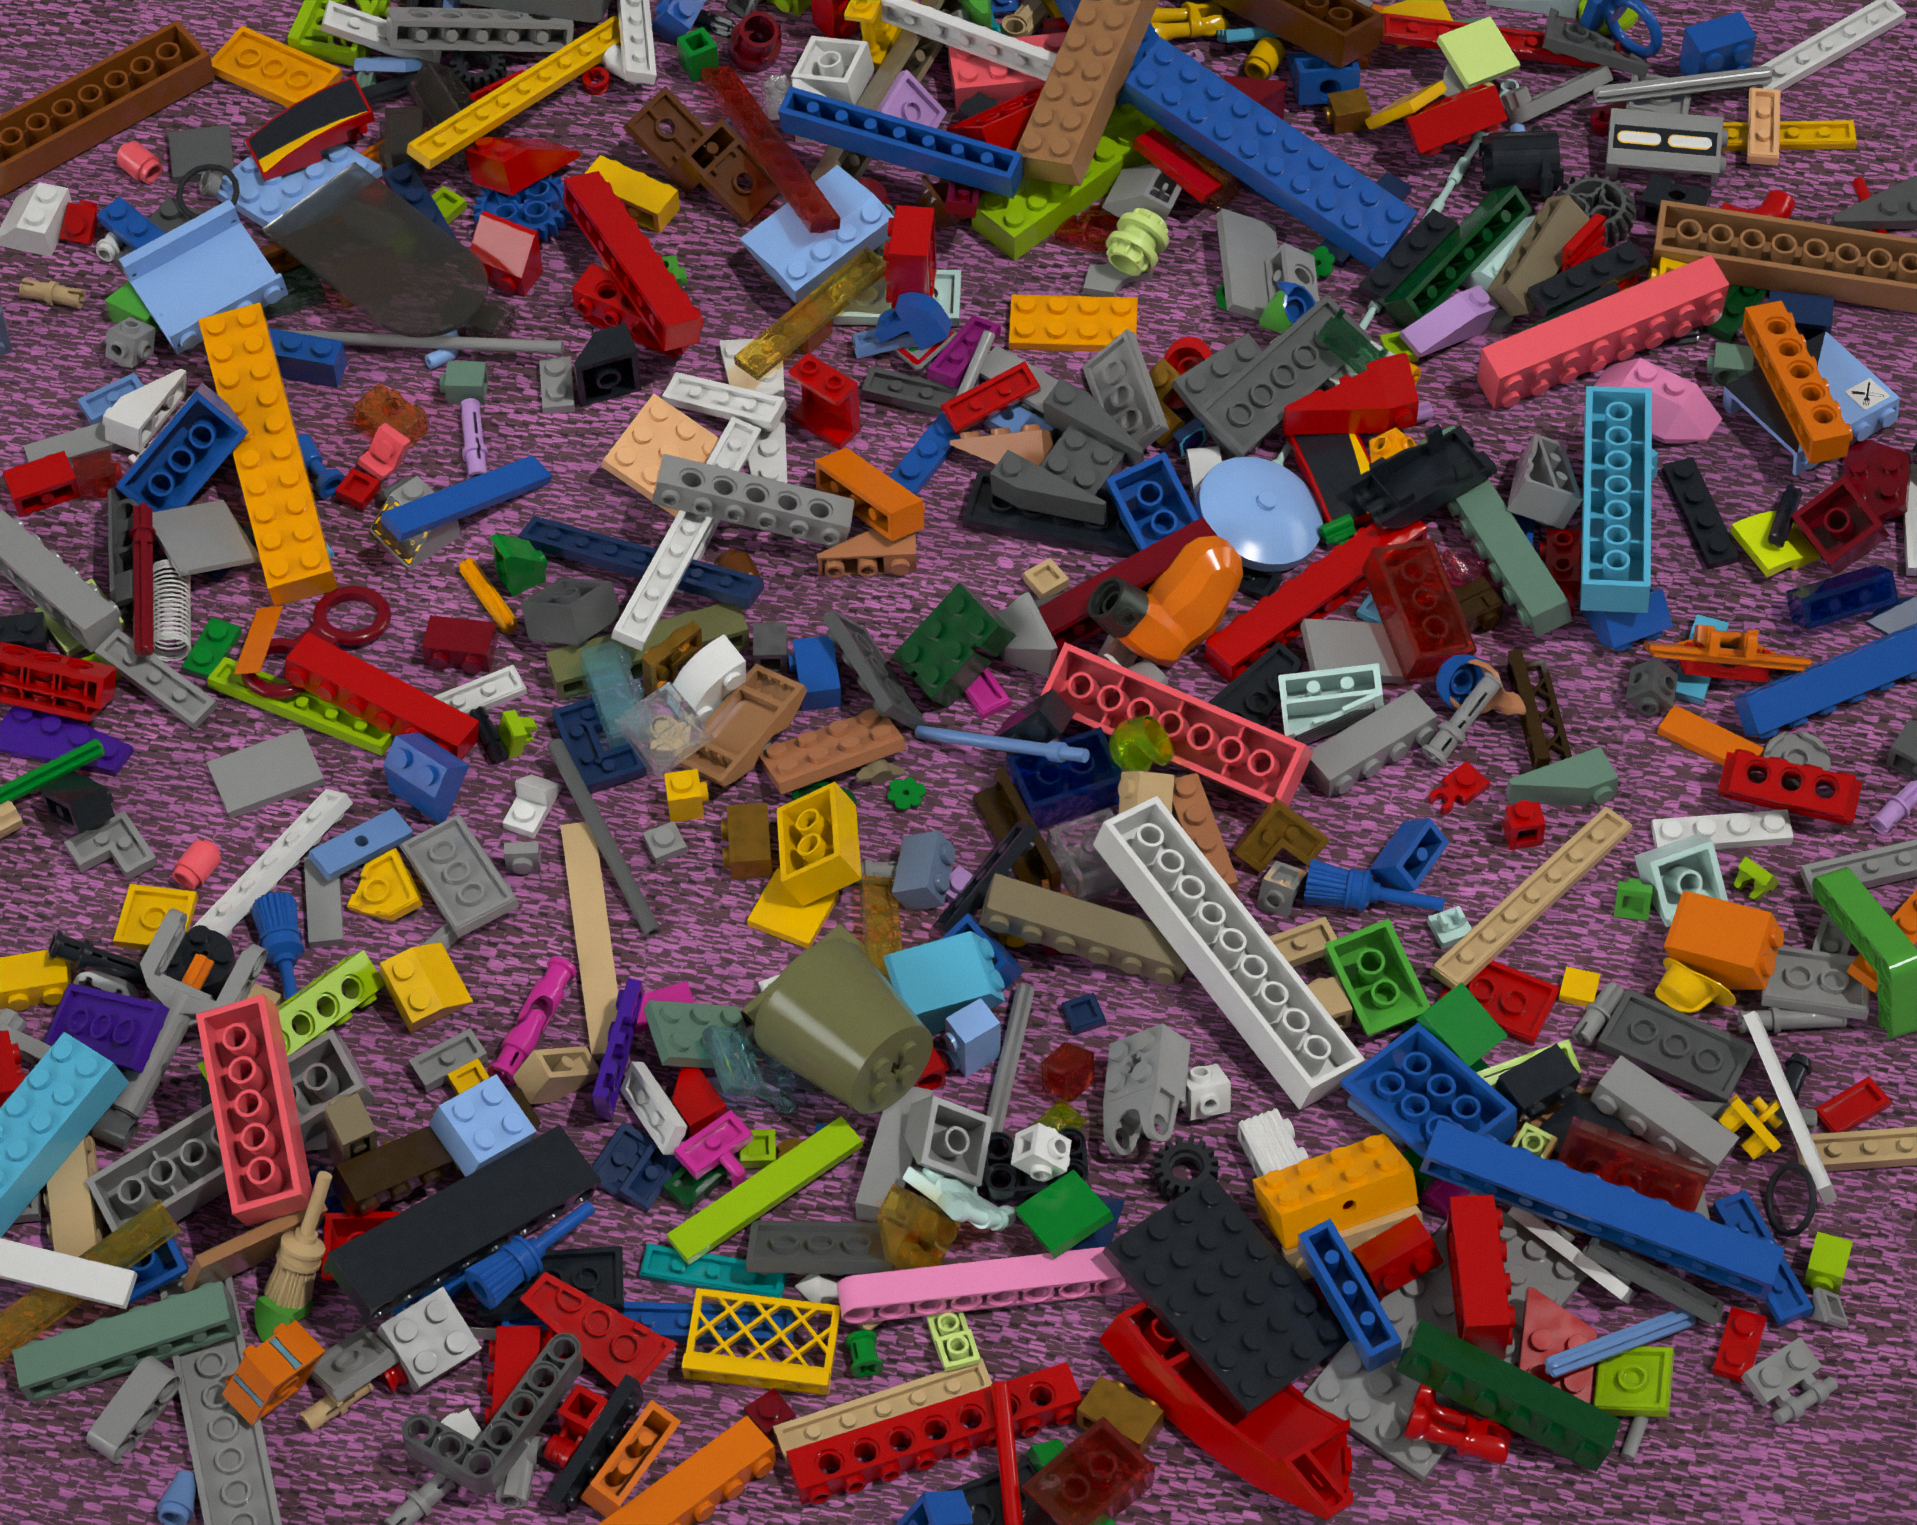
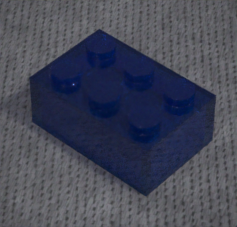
M1101 727L1058 740V742H1065L1069 747L1088 749L1089 759L1085 763L1066 760L1063 763L1049 761L1046 757L1021 753L1006 757V772L1038 830L1119 804L1118 785L1121 780L1122 770Z

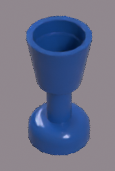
M298 435L307 472H312L317 477L315 482L317 494L323 499L333 496L336 488L346 476L338 469L327 470L322 465L323 458L310 435Z

